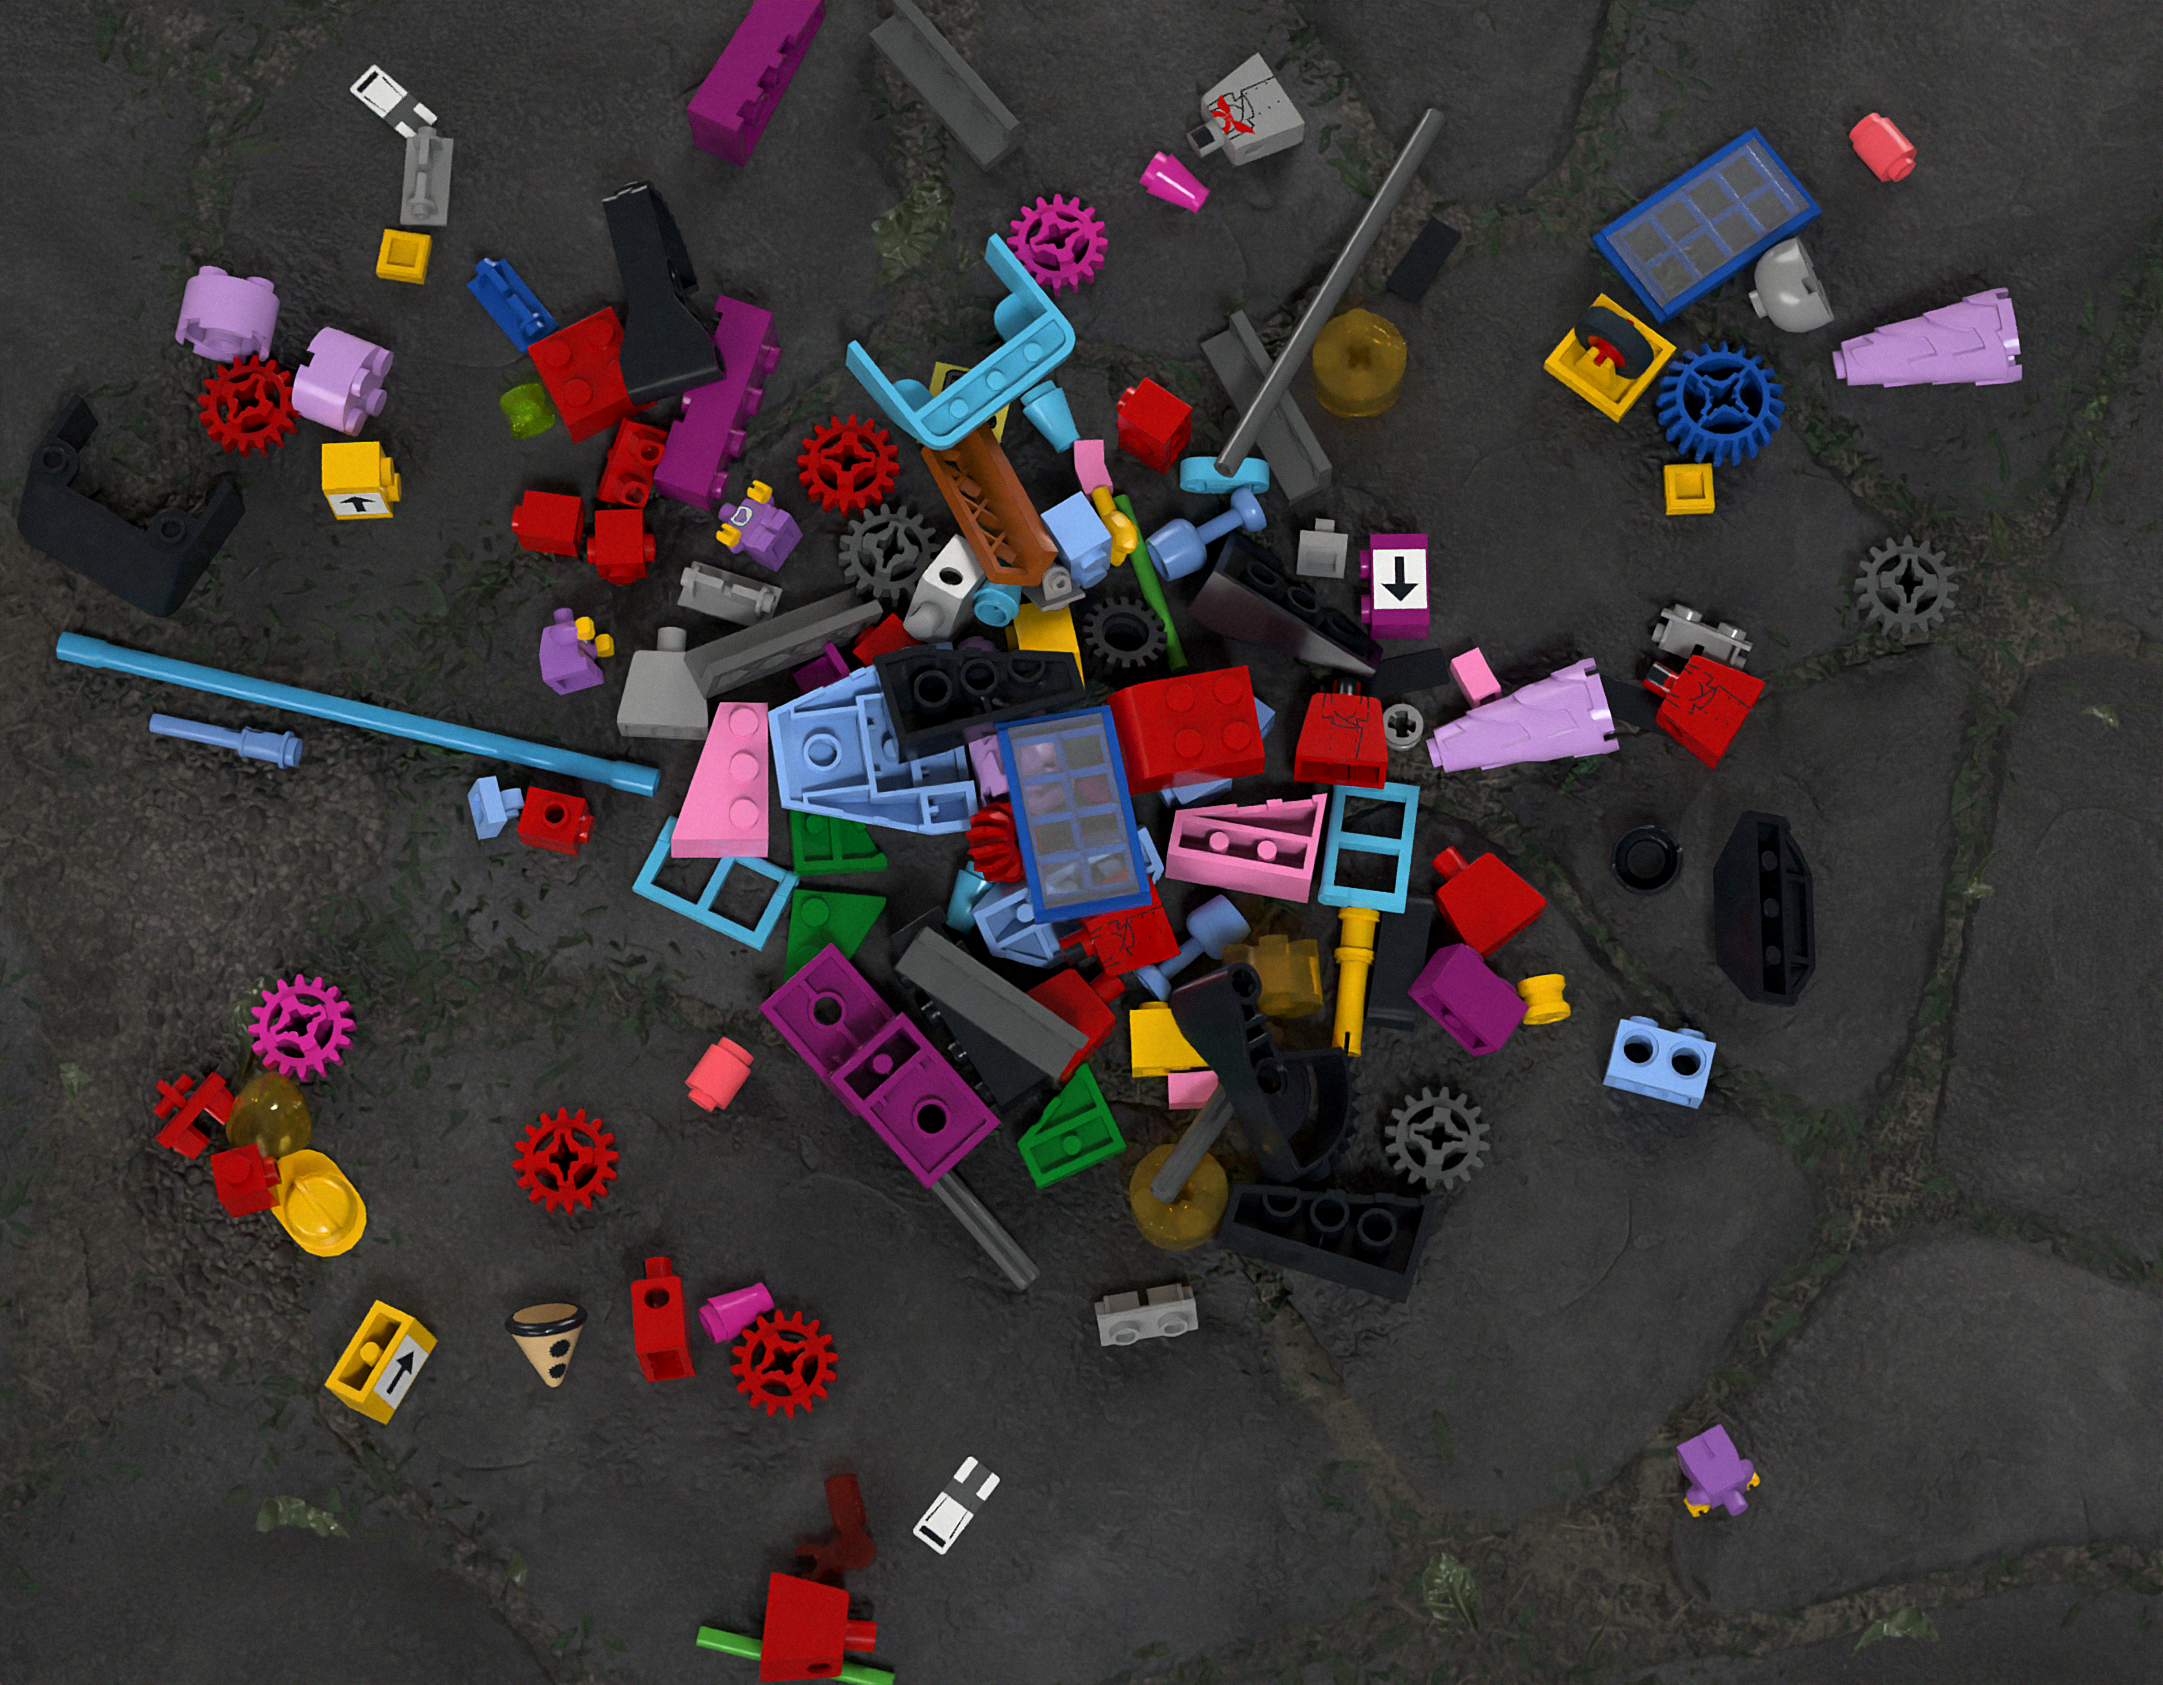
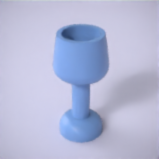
M1242 486L1232 494L1230 510L1198 528H1195L1185 519L1177 518L1171 520L1145 540L1149 557L1164 580L1169 582L1203 568L1207 561L1205 545L1241 525L1249 532H1257L1266 528L1267 524L1264 513L1258 501L1247 487Z
M1222 894L1204 903L1188 915L1186 928L1191 938L1179 947L1180 955L1164 960L1157 966L1151 964L1132 970L1139 982L1157 1002H1167L1170 999L1172 987L1169 981L1203 952L1215 960L1226 959L1251 932V928L1243 916Z

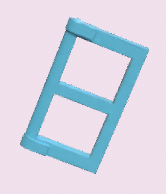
M1385 782L1384 789L1333 785L1323 872L1318 892V901L1320 903L1345 908L1352 906L1404 914L1420 786ZM1346 795L1405 803L1401 840L1341 832ZM1343 848L1399 856L1394 893L1334 885L1338 849Z
M671 815L666 821L651 854L632 887L633 892L762 952L794 889L799 885L801 876H794L793 871L783 869L760 857H722L697 905L653 885L671 851V838L678 821L677 817ZM735 862L780 882L754 932L710 912Z

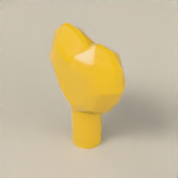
M1103 486L1093 490L1091 496L1100 520L1112 536L1110 564L1118 567L1124 562L1127 554L1132 553L1139 544L1137 526L1126 514L1117 511L1109 488Z

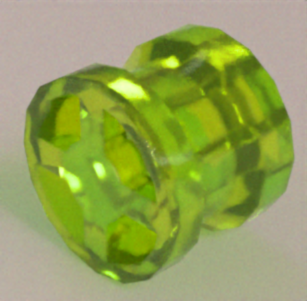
M528 383L506 392L500 398L499 405L502 412L509 415L511 419L509 428L513 438L526 439L534 437L554 425L556 419L552 409L545 407L543 401L546 395L541 384Z

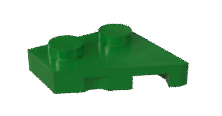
M788 809L794 876L886 871L888 866L887 859L883 852L879 853L867 834L865 823Z
M794 889L784 984L831 942L849 962L853 957H856L866 941L867 934L879 916H882L886 911L887 898Z
M1087 1063L1081 1065L1075 1071V1075L1058 1096L1053 1098L1045 1108L1043 1115L1035 1125H1032L1017 1143L1018 1150L1038 1191L1127 1150V1146Z

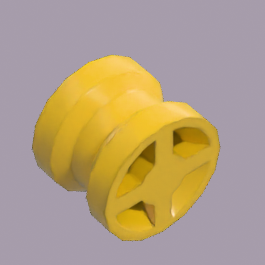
M1563 975L1536 976L1517 983L1518 995L1529 1006V1009L1522 1017L1524 1024H1546L1565 1019L1571 1015L1570 1005L1563 1000L1562 991L1566 986Z

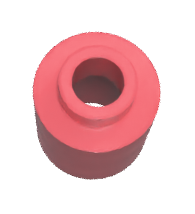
M1872 113L1862 119L1849 135L1850 140L1854 143L1853 150L1882 182L1891 179L1894 182H1898L1905 178L1916 165L1914 158L1917 154V149L1887 117L1882 118L1878 113Z
M722 1037L717 1045H710L685 1081V1084L692 1089L687 1096L709 1112H712L715 1106L725 1110L751 1073L748 1067L753 1062L754 1057L735 1042Z

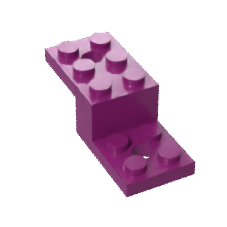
M832 942L758 1007V1010L854 1117L861 1115L926 1189L930 1188L1001 1123L903 1012L896 1015ZM820 998H831L838 1003L840 1017L835 1024L826 1026L820 1024L815 1019L813 1009L815 1003ZM928 1104L939 1107L944 1114L942 1128L933 1134L923 1131L917 1121L920 1109Z

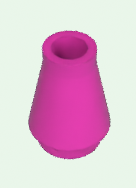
M1160 151L1155 155L1139 183L1148 188L1146 193L1187 208L1195 214L1211 192L1172 153L1168 157Z
M759 1282L748 1288L706 1299V1305L697 1309V1314L703 1329L713 1344L723 1340L729 1343L744 1328L746 1329L755 1322L757 1317L773 1309L774 1304L764 1284Z

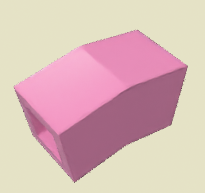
M1074 440L1075 479L1080 491H1082L1089 503L1093 502L1091 492L1099 487L1107 486L1112 495L1113 484L1104 463V440Z
M1478 647L1451 660L1450 670L1472 709L1502 699L1501 686L1489 669Z
M1213 1070L1194 1073H1168L1169 1110L1203 1108L1221 1082L1218 1075Z

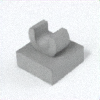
M1316 518L1315 531H1300L1296 574L1344 579L1348 534L1334 533L1335 520Z

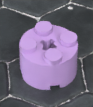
M213 266L201 267L198 276H194L187 281L175 334L176 340L183 346L184 338L194 343V353L216 361L233 363V358L239 357L242 363L245 364L247 356L259 355L260 361H265L269 357L280 305L279 299L273 294L274 284L260 277H249L246 280L228 276L226 271Z
M325 327L315 336L307 349L315 353L309 367L301 364L299 366L292 391V406L294 410L299 411L297 414L356 437L361 432L368 416L377 417L384 407L387 392L382 390L381 387L384 377L392 365L393 352L343 331Z

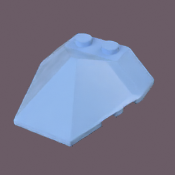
M952 641L927 644L936 645V649L953 650ZM874 664L865 669L862 667L853 671L844 679L825 688L822 686L768 712L781 808L927 835L947 834L972 829L970 816L977 814L979 811L974 780L969 781L964 745L944 753L898 764L885 720Z

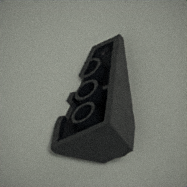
M1231 530L1194 591L1185 613L1192 616L1204 629L1216 631L1226 638L1372 678L1377 670L1384 649L1342 613L1336 611L1328 613L1314 597L1317 592L1306 582L1299 587L1282 574L1279 570L1283 563L1272 553L1235 530Z
M916 645L873 657L885 720L898 764L944 753L996 733L995 724L1044 716L1084 701L1087 698L1073 652L1015 649L1011 653L982 651V648L966 647V650L936 649V645Z

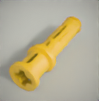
M1344 907L1338 910V917L1342 920L1340 947L1334 949V958L1336 963L1340 964L1332 1047H1342L1344 1050L1345 1037L1348 1036L1347 1055L1360 1057L1362 1052V1027L1368 969L1373 967L1376 961L1377 953L1373 951L1375 926L1381 922L1382 914L1372 909Z

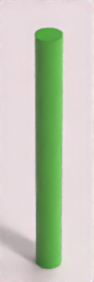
M1128 495L1117 496L1113 498L1117 511L1126 514L1137 526L1139 544L1132 553H1129V557L1148 610L1151 607L1157 611L1155 621L1162 618L1165 623L1164 632H1167L1168 639L1164 655L1172 674L1182 672L1189 666L1151 559L1146 550Z
M705 1626L700 1627L696 1642L697 1646L761 1661L763 1641ZM843 1661L842 1675L830 1679L854 1685H893L896 1674Z

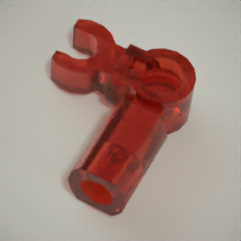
M847 1474L823 1482L834 1530L841 1531L842 1538L828 1541V1547L822 1549L812 1544H805L794 1550L795 1556L814 1555L817 1559L816 1569L811 1573L800 1575L801 1579L819 1582L826 1576L829 1570L834 1569L836 1574L851 1570L864 1571L874 1564L877 1558V1546L874 1540L864 1534L863 1525L868 1522L856 1474Z

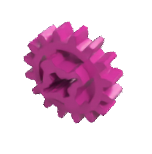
M1055 194L1053 204L1047 205L1042 197H1038L1037 210L1035 211L1023 206L1021 208L1023 222L1011 221L1010 233L1014 236L1007 238V247L1042 290L1046 285L1052 286L1054 296H1059L1061 286L1066 285L1074 294L1078 293V281L1080 279L1092 284L1094 282L1092 268L1103 270L1105 260L1101 254L1108 252V239L1102 238L1105 234L1104 222L1093 223L1095 209L1090 207L1081 212L1079 210V198L1076 197L1070 202L1069 206L1062 204L1060 194ZM1039 226L1038 235L1029 238L1032 231ZM1057 241L1058 244H1059L1061 247H1064V248H1062V249H1057V247H1056V245H1055L1054 243H1053V244H1050V243ZM1088 246L1085 256L1076 265L1075 259L1077 255L1085 252V247Z
M302 974L296 976L295 986L288 987L282 979L277 980L279 992L273 995L264 990L261 995L267 1003L264 1008L252 1007L251 1013L260 1021L259 1024L248 1026V1032L252 1037L261 1038L251 1046L257 1056L267 1054L262 1063L269 1071L280 1064L279 1074L283 1079L288 1080L294 1070L297 1071L299 1078L303 1082H308L310 1070L314 1069L323 1078L328 1076L325 1064L332 1061L334 1064L341 1066L344 1062L338 1054L340 1048L353 1049L354 1046L352 1041L345 1036V1033L357 1030V1025L352 1019L344 1018L353 1011L348 1001L337 1003L342 993L336 986L324 992L325 982L321 977L317 976L311 986L307 985ZM299 999H314L323 1003L324 1006L318 1004L310 1007L302 1004ZM282 1008L283 1011L278 1023L272 1026L275 1016ZM305 1020L308 1033L300 1037L297 1033V1023ZM333 1030L329 1042L322 1048L327 1032ZM294 1049L303 1052L305 1058L289 1057L280 1051L287 1052Z

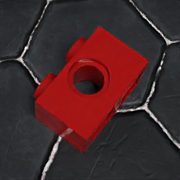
M1145 377L1137 389L1130 386L1116 406V410L1119 412L1116 427H1118V446L1165 476L1191 441L1192 407Z

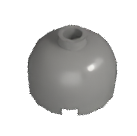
M1798 236L1777 244L1766 251L1761 257L1754 272L1756 290L1750 292L1749 296L1759 318L1768 315L1776 327L1787 332L1804 333L1832 322L1834 316L1822 283L1817 280L1812 269L1814 265Z

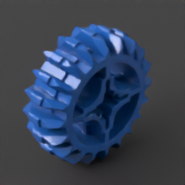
M1723 341L1719 344L1717 352L1713 353L1711 347L1705 342L1700 346L1699 356L1688 349L1683 353V364L1676 361L1672 362L1668 369L1670 376H1665L1661 379L1659 388L1664 393L1657 396L1656 406L1663 409V411L1659 413L1658 423L1659 425L1670 426L1665 435L1667 441L1681 439L1678 447L1680 455L1687 453L1690 449L1696 451L1694 457L1696 464L1701 463L1705 455L1712 456L1713 466L1717 468L1721 466L1723 457L1727 456L1730 463L1735 467L1740 464L1742 453L1752 460L1757 457L1759 452L1758 446L1766 448L1771 444L1773 437L1770 433L1779 431L1782 422L1777 416L1783 414L1785 408L1784 402L1777 399L1783 391L1782 384L1770 383L1775 375L1773 367L1763 370L1759 369L1762 362L1761 354L1753 356L1751 360L1744 358L1746 353L1744 345L1739 346L1736 353L1733 354L1728 353V345ZM1721 375L1727 376L1729 378L1726 380L1717 381L1708 376ZM1744 387L1750 391L1755 400L1757 418L1748 413L1749 407L1741 401L1740 395ZM1684 391L1693 396L1692 402L1700 409L1696 422L1690 418L1683 402ZM1731 394L1728 405L1723 404L1719 409L1716 408L1710 414L1712 404L1717 405L1721 401H1725ZM1717 428H1725L1732 433L1717 434L1711 431Z

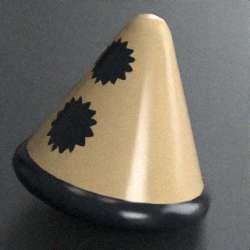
M572 1303L536 1305L519 1310L508 1316L504 1327L506 1331L512 1334L545 1383L550 1387H556L564 1379L581 1329L588 1319V1312L584 1307Z

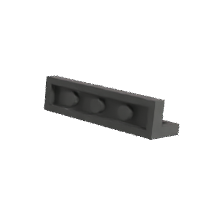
M892 0L894 15L869 33L870 43L982 170L987 172L1021 146L1020 123L911 0Z
M1243 310L1230 316L1229 330L1200 344V352L1239 420H1241L1273 366V362ZM1286 389L1253 445L1261 459L1269 463L1270 475L1288 506H1291L1330 486L1332 465L1289 390Z
M853 587L686 651L684 661L705 700L824 654L822 645L830 640L836 649L855 642L857 637L866 628L872 625L874 627L877 626L883 614L881 605L877 599L864 604L861 598L855 595L856 588Z
M927 926L920 929L894 968L901 975L1055 1080H1058L1076 1051H1082L1090 1039Z

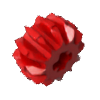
M997 801L980 807L977 814L970 816L972 829L964 833L970 841L971 847L966 854L973 855L975 859L974 871L983 872L986 882L1012 883L1021 881L1022 878H1025L1010 802ZM1033 826L1038 852L1041 853L1044 849L1039 844L1038 836L1042 830H1038Z

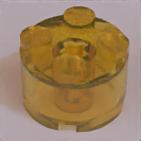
M1356 308L1337 316L1322 328L1313 346L1311 380L1317 399L1326 409L1344 418L1352 419V416H1367L1369 418L1383 413L1393 405L1401 392L1407 361L1406 344L1396 327L1379 315L1369 313L1365 309ZM1352 363L1358 364L1355 368L1350 366Z
M1280 934L1260 937L1258 939L1259 946L1256 947L1237 944L1221 948L1222 968L1242 961L1253 966L1260 975L1262 992L1259 999L1255 1001L1260 1013L1266 1011L1267 1016L1279 1015L1280 1020H1287L1315 1014L1322 1010L1321 1006L1324 1007L1317 940H1297L1288 944V936Z
M1177 1144L1160 1145L1146 1155L1136 1167L1130 1183V1210L1137 1228L1149 1242L1170 1251L1188 1250L1213 1238L1221 1228L1228 1204V1183L1225 1171L1208 1152L1205 1153L1181 1188L1187 1191V1199L1189 1201L1182 1200L1179 1206H1174L1171 1202L1163 1203L1159 1198H1154L1150 1194L1149 1188L1152 1180Z

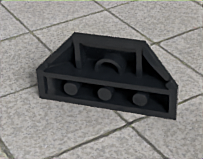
M1748 810L1742 813L1713 868L1716 964L1750 1002L1788 1008L1795 1005L1799 993L1805 988L1816 969L1812 873L1798 843L1790 834L1791 826L1787 817Z

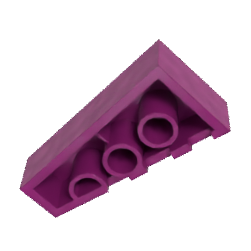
M753 0L749 14L737 28L732 40L687 107L689 126L691 127L696 147L740 167H745L827 16L825 0Z
M721 294L714 308V311L719 313L720 322L715 335L710 334V338L715 339L721 349L726 364L727 379L684 392L681 411L686 413L684 420L674 419L665 443L666 449L661 463L657 465L653 476L658 494L710 512L715 498L722 500L728 489L731 474L727 472L732 458H739L744 451L748 438V432L744 429L750 415L756 417L759 414L766 393L762 386L768 374L774 375L783 354V349L779 348L772 312Z

